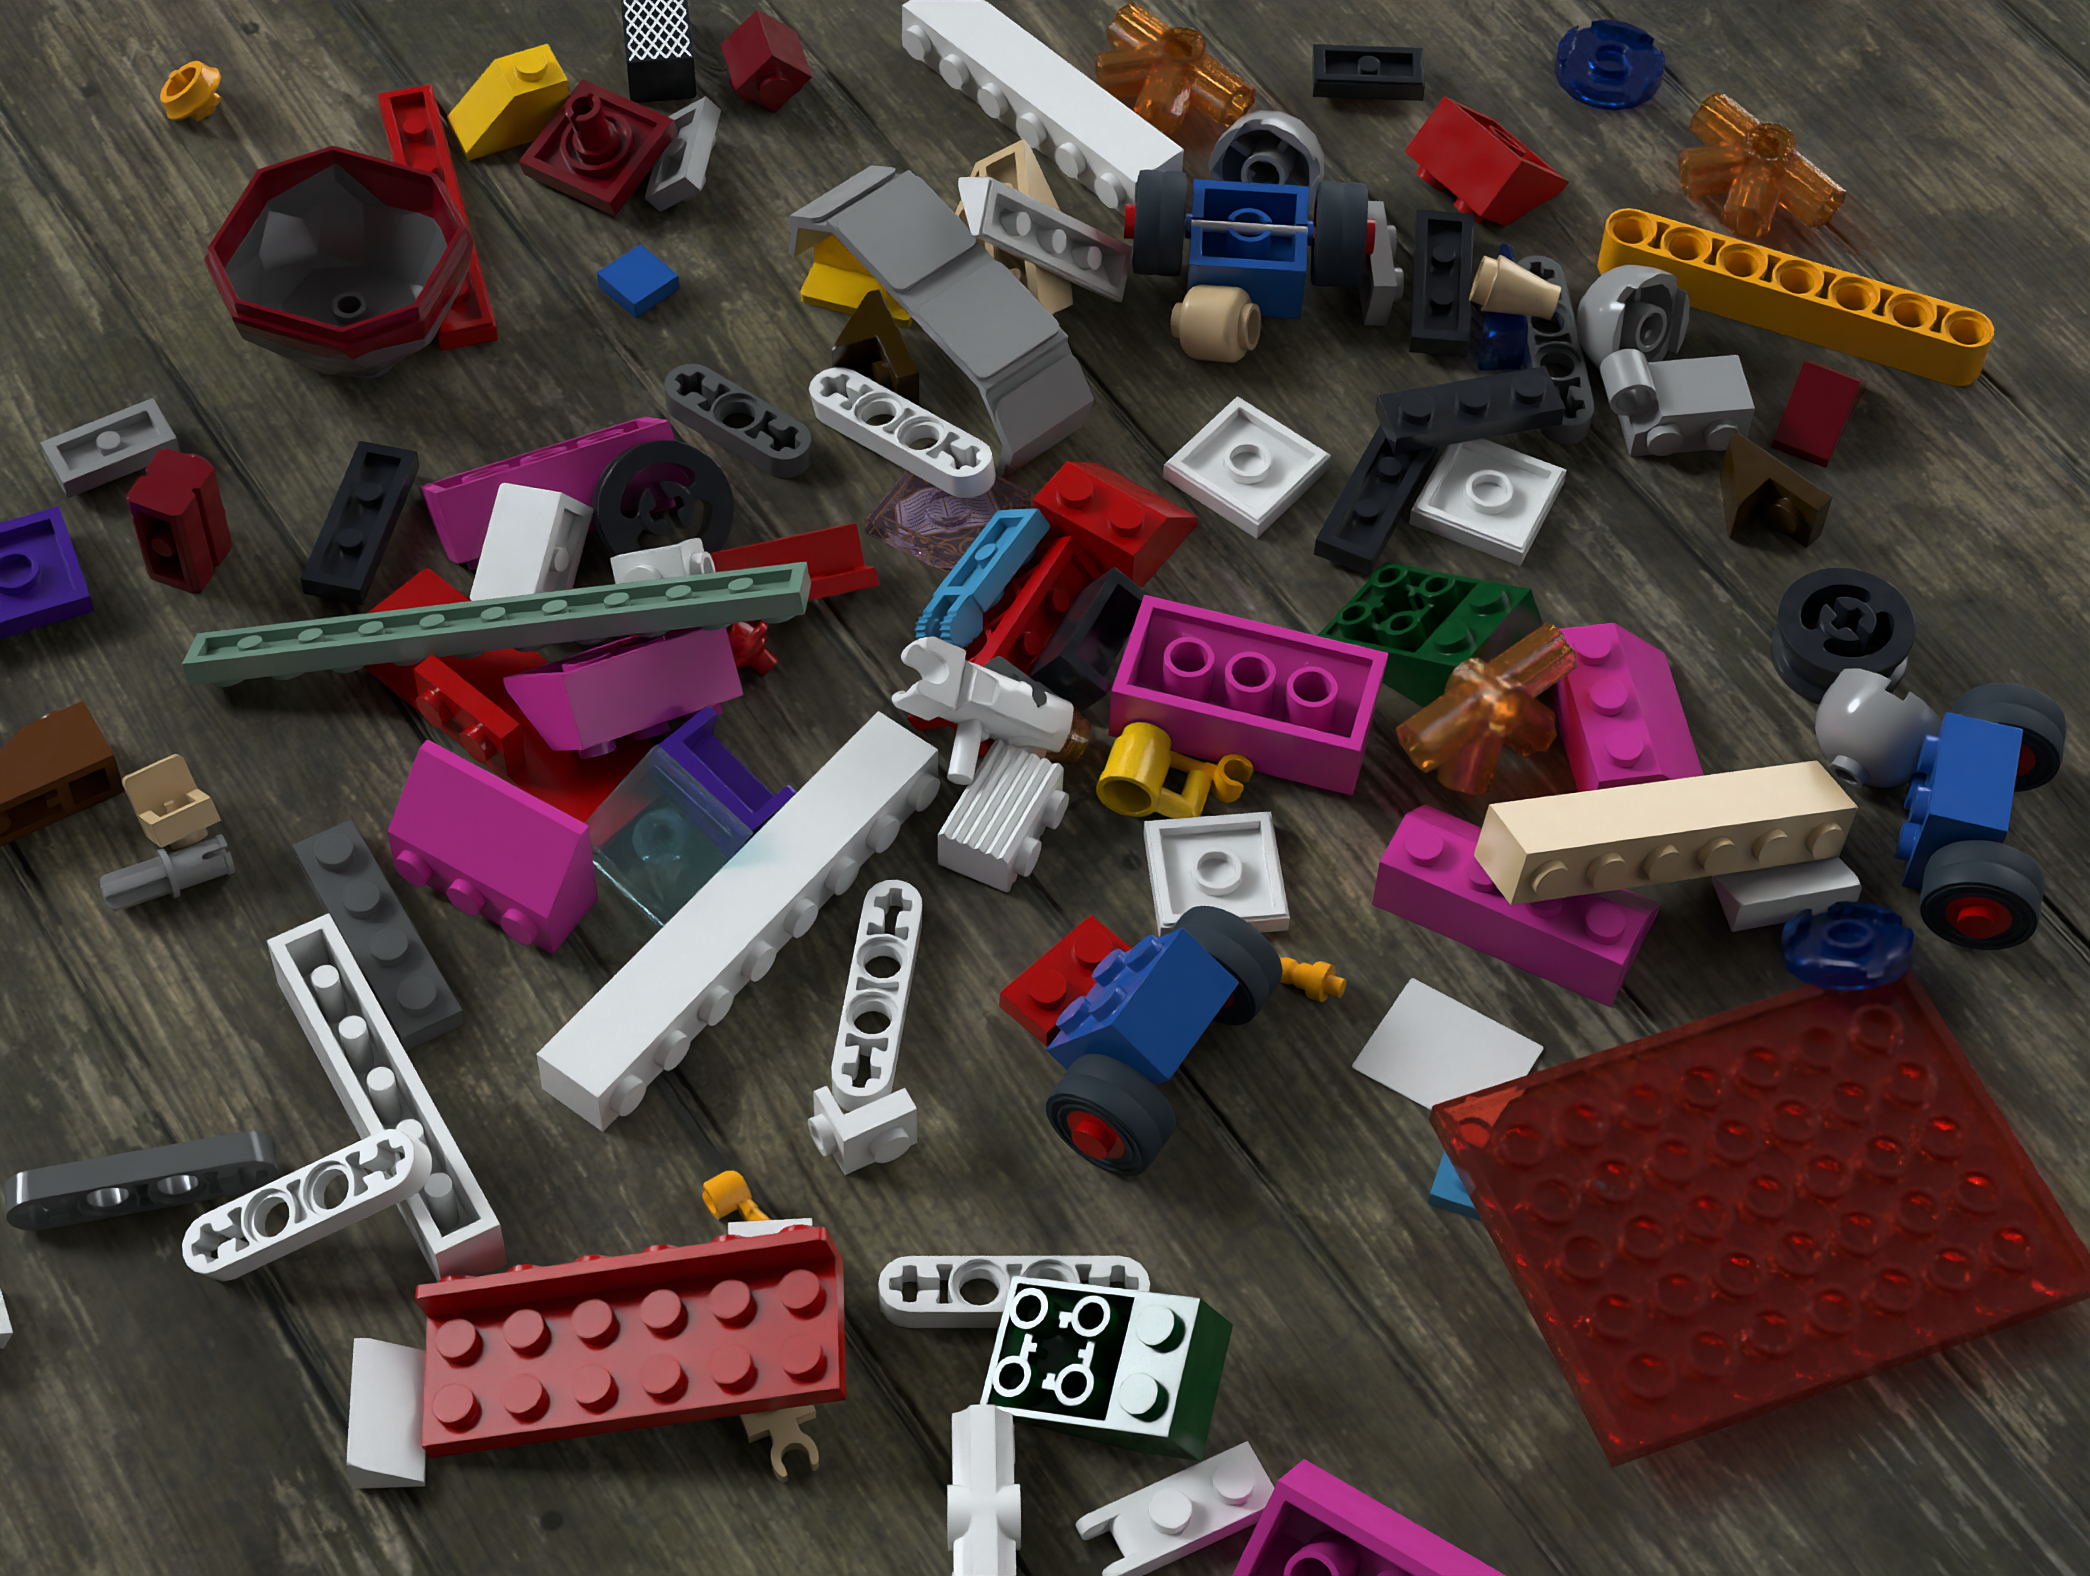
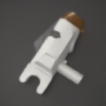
M936 637L920 638L909 644L901 653L903 663L916 669L923 680L913 684L907 692L898 691L892 696L893 704L899 709L928 721L939 716L958 724L947 775L949 781L960 785H969L973 782L980 742L988 738L993 740L1001 739L1005 745L1013 744L1017 750L1024 749L1029 755L1035 753L1040 759L1047 758L1052 764L1062 762L1070 765L1076 762L1083 754L1090 737L1091 726L1089 720L1081 716L1080 710L1073 706L1071 702L1060 698L1039 681L1035 682L1003 657L997 656L983 666H979L965 660L966 650Z

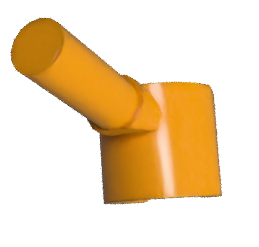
M1173 751L1169 752L1171 755L1169 767L1186 773L1192 770H1201L1208 773L1212 778L1211 792L1215 798L1224 803L1234 802L1240 798L1244 789L1243 784L1240 782H1249L1253 773L1252 763L1246 757L1238 754L1224 756L1217 766Z
M722 1172L703 1184L705 1190L702 1193L703 1201L717 1220L738 1210L745 1221L771 1220L752 1200L750 1190L744 1178L738 1172Z

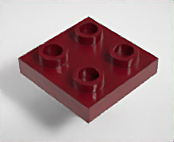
M582 79L521 157L519 164L524 175L616 216L676 137L678 131L673 119Z

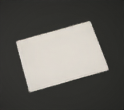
M1411 978L1352 1064V1068L1481 1138H1486L1543 1051V1046L1426 984Z

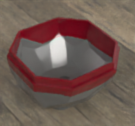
M330 146L258 169L208 246V253L204 258V262L242 339L326 375L371 379L388 373L395 363L421 350L433 340L461 290L470 265L474 241L443 181H440L436 173Z

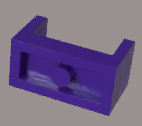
M708 705L654 748L647 776L731 859L797 791L789 784L774 796L713 736L718 713Z

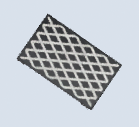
M621 0L630 100L642 103L695 98L697 95L688 0Z

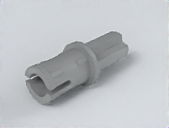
M223 835L214 836L215 838L168 854L162 848L156 851V858L103 875L100 878V889L106 905L111 911L117 912L167 894H171L172 898L175 899L181 896L180 890L226 874H234V863L231 853H226L225 851L228 845Z

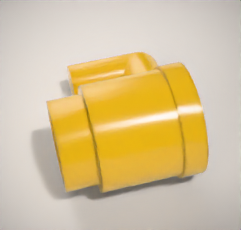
M1135 722L1127 725L1122 736L1115 740L1105 769L1097 783L1096 793L1106 807L1125 816L1144 817L1155 811L1171 819L1200 817L1212 784V778L1204 771L1192 770L1188 773L1181 795L1162 787L1171 764V755L1169 753L1172 746L1171 739L1164 730L1153 724Z

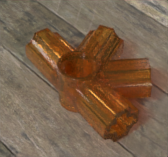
M1132 1L1118 9L1116 17L1107 28V40L1118 50L1095 54L1097 85L1115 98L1139 95L1133 112L1165 136L1180 130L1191 103L1220 125L1224 124L1229 128L1238 119L1245 116L1250 107L1255 103V88L1206 53V41L1200 32L1187 27L1172 28L1145 7L1138 6Z
M1717 91L1702 101L1700 108L1691 117L1689 131L1707 145L1679 150L1678 165L1680 183L1684 195L1689 196V198L1729 192L1721 215V224L1726 226L1733 236L1752 241L1755 237L1768 235L1778 204L1782 205L1809 228L1815 227L1820 229L1832 220L1836 211L1844 203L1846 190L1795 150V137L1783 125L1772 122L1761 123L1725 93L1720 95Z
M1546 623L1489 663L1480 658H1470L1462 662L1449 677L1445 694L1396 728L1399 744L1405 749L1412 763L1427 773L1439 766L1437 780L1447 788L1467 792L1471 795L1489 793L1503 743L1526 758L1531 753L1538 751L1546 752L1558 735L1554 727L1556 714L1535 697L1578 667L1575 650L1569 645L1562 631Z

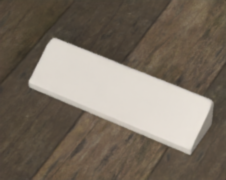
M991 177L959 178V192L972 236L1113 302H1122L1132 246Z

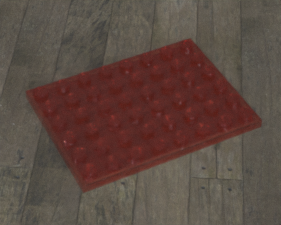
M1903 955L1432 1106L1428 1119L1612 1468L2090 1298V1253Z

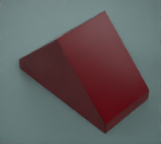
M1804 361L1771 447L1827 468L1866 389L1868 381L1815 361Z

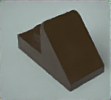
M880 290L870 291L866 294L833 345L832 368L845 367L854 370L867 378H872V381L919 406V371Z
M1739 432L1730 437L1720 473L1728 538L1733 539L1760 516L1768 521L1778 532L1788 535L1807 549L1821 536L1833 497Z

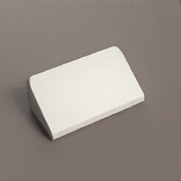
M1839 857L1712 876L1713 885L1732 932L1852 911L1856 906L1862 889L1858 877Z
M354 1338L347 1446V1471L353 1489L425 1486L427 1453L421 1446L425 1350L371 1338Z

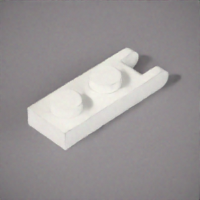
M1246 1441L1088 1513L1080 1518L1075 1526L1084 1540L1094 1538L1110 1530L1125 1558L1106 1567L1102 1572V1576H1143L1258 1523L1274 1490V1486L1250 1444Z

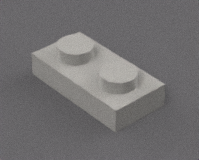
M706 96L669 116V118L674 120L678 134L654 164L645 199L660 212L680 201L687 202L692 200L705 185V172L711 150L716 142L715 133L721 109Z
M1368 201V219L1376 220L1373 254H1365L1362 280L1358 287L1364 325L1387 326L1393 302H1401L1404 277L1402 268L1394 267L1393 259L1397 245L1396 228L1394 225H1387L1384 202Z
M153 398L40 442L44 457L67 498L147 467L159 449L169 448L180 452L177 437Z

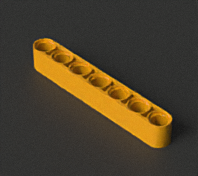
M1637 209L1617 210L1606 220L1597 264L1601 275L1613 268L1628 264L1658 268L1674 274L1680 279L1676 281L1678 288L1687 291L1690 300L1689 307L1948 385H1970L1981 374L1994 336V327L1989 318L1974 309Z

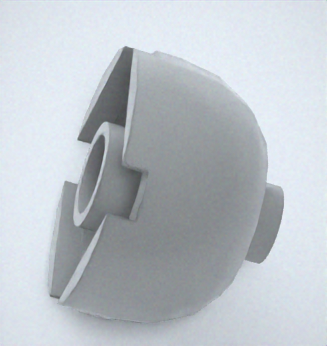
M1260 110L1238 119L1221 135L1208 163L1209 174L1212 171V180L1309 186L1308 210L1316 198L1319 182L1323 181L1324 153L1316 135L1301 120L1281 111Z
M1629 264L1603 273L1587 290L1578 307L1577 340L1587 360L1600 370L1602 361L1608 355L1618 350L1636 349L1641 351L1646 356L1647 362L1662 361L1667 351L1677 354L1684 341L1689 323L1690 305L1687 291L1677 287L1676 281L1680 279L1674 274L1658 268Z
M1844 669L1829 687L1817 710L1816 738L1821 751L1832 763L1829 767L1831 773L1844 784L1853 788H1862L1863 785L1874 788L1901 787L1911 780L1914 773H1922L1917 772V766L1925 735L1937 736L1942 721L1922 699L1912 692H1909L1904 701H1902L1897 696L1885 691L1892 680L1863 669Z

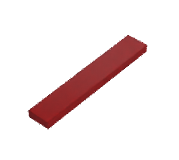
M432 84L377 94L379 110L392 161L436 173L440 181H443L471 232ZM473 244L470 265L461 290L436 333L441 351L498 340L497 326L475 244Z

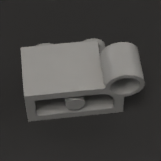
M1623 349L1608 355L1600 365V373L1610 408L1618 415L1630 457L1646 455L1665 456L1672 453L1703 450L1723 451L1727 450L1729 439L1736 432H1739L1746 438L1748 436L1755 407L1738 355L1647 362L1646 356L1641 351Z

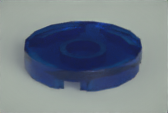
M1608 19L1592 21L1591 27L1578 31V25L1568 30L1558 43L1554 73L1560 87L1573 99L1592 108L1613 111L1635 108L1651 100L1661 87L1665 66L1663 51L1661 49L1659 52L1653 45L1654 38L1632 24Z
M1839 901L1829 906L1828 912L1812 916V909L1808 908L1800 911L1785 924L1781 935V958L1787 971L1798 979L1824 989L1856 991L1878 988L1898 980L1911 968L1914 958L1915 935L1911 927L1910 929L1909 927L1905 929L1902 926V917L1890 909L1865 902Z

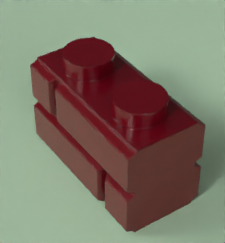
M169 448L159 449L145 468L147 476H140L126 495L130 512L133 515L132 520L146 572L150 579L191 594L201 593L215 573L213 566H220L233 547L226 520V511L222 504L217 483L216 470L209 461L199 455L183 454Z

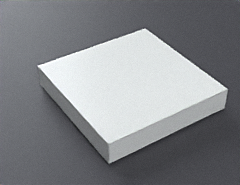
M1237 396L1164 464L1163 478L1257 539L1330 469L1331 455Z
M1486 439L1447 445L1411 510L1409 524L1521 566L1564 484L1567 470Z
M1271 812L1144 821L1143 834L1159 937L1169 934L1179 918L1186 911L1196 906H1213L1231 912L1251 924L1260 933L1288 930L1290 917Z

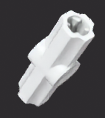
M970 1405L961 1412L952 1413L953 1485H947L948 1551H953L954 1572H952V1576H1016V1550L1021 1549L1020 1484H1014L1015 1425H1013V1413L1000 1410L995 1405Z

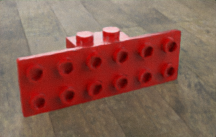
M424 569L368 613L468 602L470 600L431 569ZM515 648L486 651L484 654L470 659H458L453 655L435 657L431 654L423 661L409 666H397L392 662L364 666L367 671L420 712L430 724L440 728L466 749L475 760L486 765L504 781L588 825L592 852L596 854L602 853L668 797L647 776L654 748L656 747L648 739L633 740L631 733L615 739L616 750L586 759H580L577 750H552L508 694L503 681L505 677L550 663L536 651L520 652L515 650Z

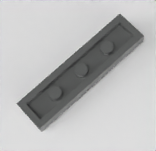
M352 819L293 844L295 860L325 913L330 914L405 1052L464 1025L462 1008Z

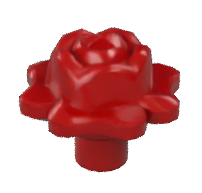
M762 620L735 622L726 627L737 669L750 666L760 676L764 677L775 666L779 658L766 648V632L769 623Z

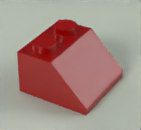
M1446 96L1442 98L1404 151L1420 165L1415 173L1423 181L1440 192H1443L1445 187L1458 197L1453 204L1454 207L1461 213L1474 214V222L1479 225L1484 219H1488L1507 226L1562 192L1569 183L1567 179L1495 119Z
M1067 461L1032 499V509L1038 508L1051 525L1040 542L1073 536L1102 574L1116 567L1140 588L1146 585L1198 525V517L1100 463Z

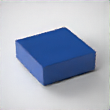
M642 244L597 272L598 287L634 318H637L679 290V276Z

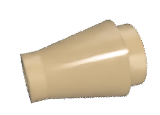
M1499 255L1497 260L1484 256L1477 270L1469 301L1481 304V311L1536 316L1550 320L1558 303L1561 286L1547 282L1502 255Z

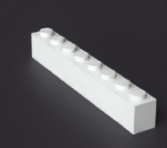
M878 711L537 1053L542 1089L602 1132L619 1115L627 1116L643 1099L646 1087L662 1070H672L682 1061L689 1049L690 1042L707 1024L713 1026L721 1021L729 1011L734 996L750 980L758 981L768 972L775 960L776 953L792 937L799 938L809 930L817 917L818 910L834 893L841 895L848 890L856 879L861 865L875 851L882 853L892 844L899 832L900 825L915 810L923 811L931 804L940 788V780L938 779V749Z

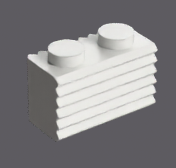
M1001 739L995 740L975 772L973 782L966 787L938 834V864L1006 893L1009 892L1018 874L1028 877L1035 867L1042 845L1039 838L1040 835H1043L1045 827L1056 829L1065 814L1069 794L1063 792L1064 768L1059 763L1052 764L1047 758L1040 759L1035 753L1029 755L1024 749L1017 750L1013 744L1005 745Z

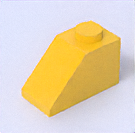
M548 43L495 59L447 116L448 125L467 161L535 141L569 97L568 79Z

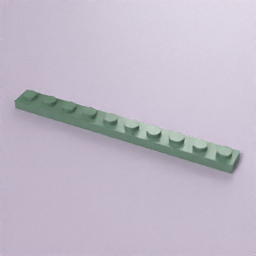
M807 562L197 633L182 663L188 686L211 683L216 687H228L238 684L244 679L269 676L276 680H288L298 677L304 672L332 669L336 673H349L365 665L390 662L397 666H409L423 661L431 654L435 657L453 655L458 659H470L478 657L486 651L515 648V650L520 652H531L539 650L548 644L572 641L582 645H592L600 643L609 637L638 634L641 637L652 638L664 635L671 630L700 627L703 630L712 631L723 629L735 622L762 620L766 623H781L790 620L796 615H805L811 580Z

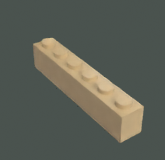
M1817 760L1489 804L1474 857L1509 904L1517 905L1836 858L1841 854L1858 806Z

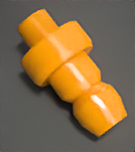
M1288 957L1280 958L1283 969L1280 982L1287 985L1293 983L1296 988L1305 990V994L1309 999L1324 1002L1328 995L1341 998L1344 994L1347 981L1344 978L1335 976L1334 965L1323 961L1315 962L1314 965L1307 963L1298 964L1295 959Z

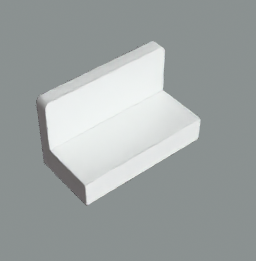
M502 483L498 489L470 594L471 601L573 589L594 509L561 492Z

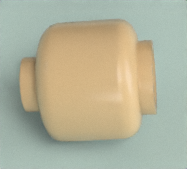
M1198 284L1188 291L1183 303H1176L1173 308L1171 333L1173 337L1179 338L1184 353L1192 359L1236 363L1244 357L1247 350H1253L1259 340L1261 330L1260 308L1257 304L1252 303L1249 294L1241 288Z

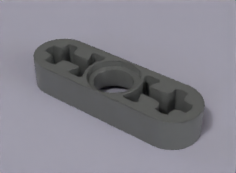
M681 365L674 368L666 376L664 382L666 408L674 419L773 477L783 479L797 477L803 474L811 465V433L800 421L703 365ZM697 391H701V392H702V396L699 395V394L696 393V392H697ZM735 413L747 414L754 419L749 426L740 429L730 428L722 422L724 418ZM774 446L781 450L779 452L774 450ZM789 446H795V450L789 448Z

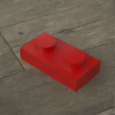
M1090 915L1000 992L999 1007L1045 1046H1048L1061 1031L1056 1026L1059 1016L1077 998L1081 996L1086 997L1096 984V981L1092 978V973L1098 964L1116 949L1126 952L1132 948L1094 916Z

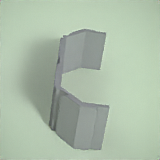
M871 165L790 215L788 232L791 236L788 253L795 258L834 234L979 388L1003 446L996 471V476L1002 481L1082 427V423L1088 418L1094 402L1078 360L1072 355L1067 342L1068 335L1059 327L1057 320L1004 264L996 261L976 240V237L971 235L967 225L923 179L915 176L910 170L903 174H896V168Z

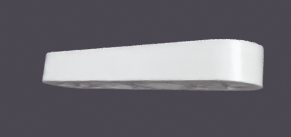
M845 367L826 369L817 374L811 381L809 392L814 412L822 423L950 495L959 498L980 496L987 492L995 483L996 472L990 447L980 439L854 370ZM890 414L894 416L892 421L880 426L866 424L868 419L876 415ZM933 438L938 440L934 446L924 450L909 448L910 444L918 439Z
M885 880L875 884L867 892L863 903L831 1066L832 1094L836 1102L850 1112L890 1095L892 1092L922 929V898L916 888L900 880ZM890 906L902 907V911L897 916L895 936L885 934V914L889 911ZM888 956L899 962L901 969L892 977L877 978L871 976L866 971L865 966L875 957ZM877 1011L886 1015L891 1023L881 1033L866 1034L855 1027L854 1021L865 1012ZM860 1054L867 1057L871 1056V1079L867 1080L865 1088L854 1087L852 1082L858 1075Z
M387 1129L377 1132L200 1216L188 1228L182 1243L185 1262L193 1271L214 1280L224 1282L236 1279L412 1197L423 1188L429 1179L432 1170V1156L424 1143L403 1131ZM399 1151L405 1154V1158L396 1163L395 1153ZM396 1163L397 1175L393 1177L383 1172L392 1168ZM364 1168H366V1169H368V1170H370V1171H372V1172H374V1173L368 1175V1174L366 1173V1171L364 1170ZM346 1174L349 1181V1190L346 1198L336 1208L327 1210L324 1204V1192L327 1185L336 1176ZM286 1202L289 1207L290 1216L286 1227L278 1235L268 1237L265 1231V1221L268 1213L278 1203ZM221 1234L231 1238V1240L219 1246V1236ZM245 1236L249 1243L241 1240L240 1238ZM218 1248L219 1258L214 1259L211 1257V1252Z
M906 1256L897 1258L887 1264L880 1274L878 1283L881 1312L890 1322L907 1328H999L1012 1276L1038 1279L1051 1278L1079 1284L1080 1280H1088V1285L1110 1287L1111 1282L1119 1281L1124 1282V1289L1149 1292L1150 1289L1148 1273L1142 1265L1129 1257ZM971 1279H987L995 1284L999 1294L989 1304L973 1305L965 1301L960 1295L961 1287ZM940 1280H949V1304H940ZM909 1281L916 1282L918 1289L917 1301L910 1303L903 1301L901 1293L903 1283Z

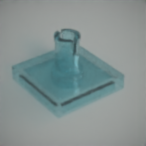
M658 744L645 755L584 823L589 826L594 868L661 929L728 862L754 833Z

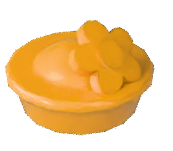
M200 61L189 62L179 70H174L169 75V79L160 94V100L166 109L167 117L173 121H179L192 115V118L198 122L206 116H210L221 101V97L215 93L221 79L219 70L209 67Z

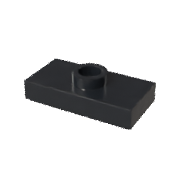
M1313 44V97L1423 101L1425 90L1423 48Z

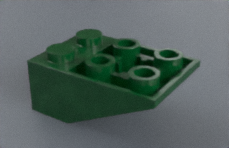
M1385 562L1317 635L1388 653L1382 683L1432 714L1481 725L1550 647V642L1531 589Z
M1012 1276L980 1405H995L1000 1410L1011 1412L1015 1422L1139 1453L1202 1462L1233 1324L1201 1298Z

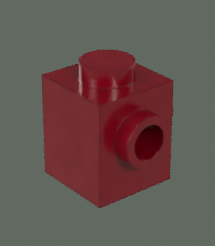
M758 9L720 45L731 76L729 82L734 92L744 101L749 103L755 101L773 112L781 108L812 78L797 31Z

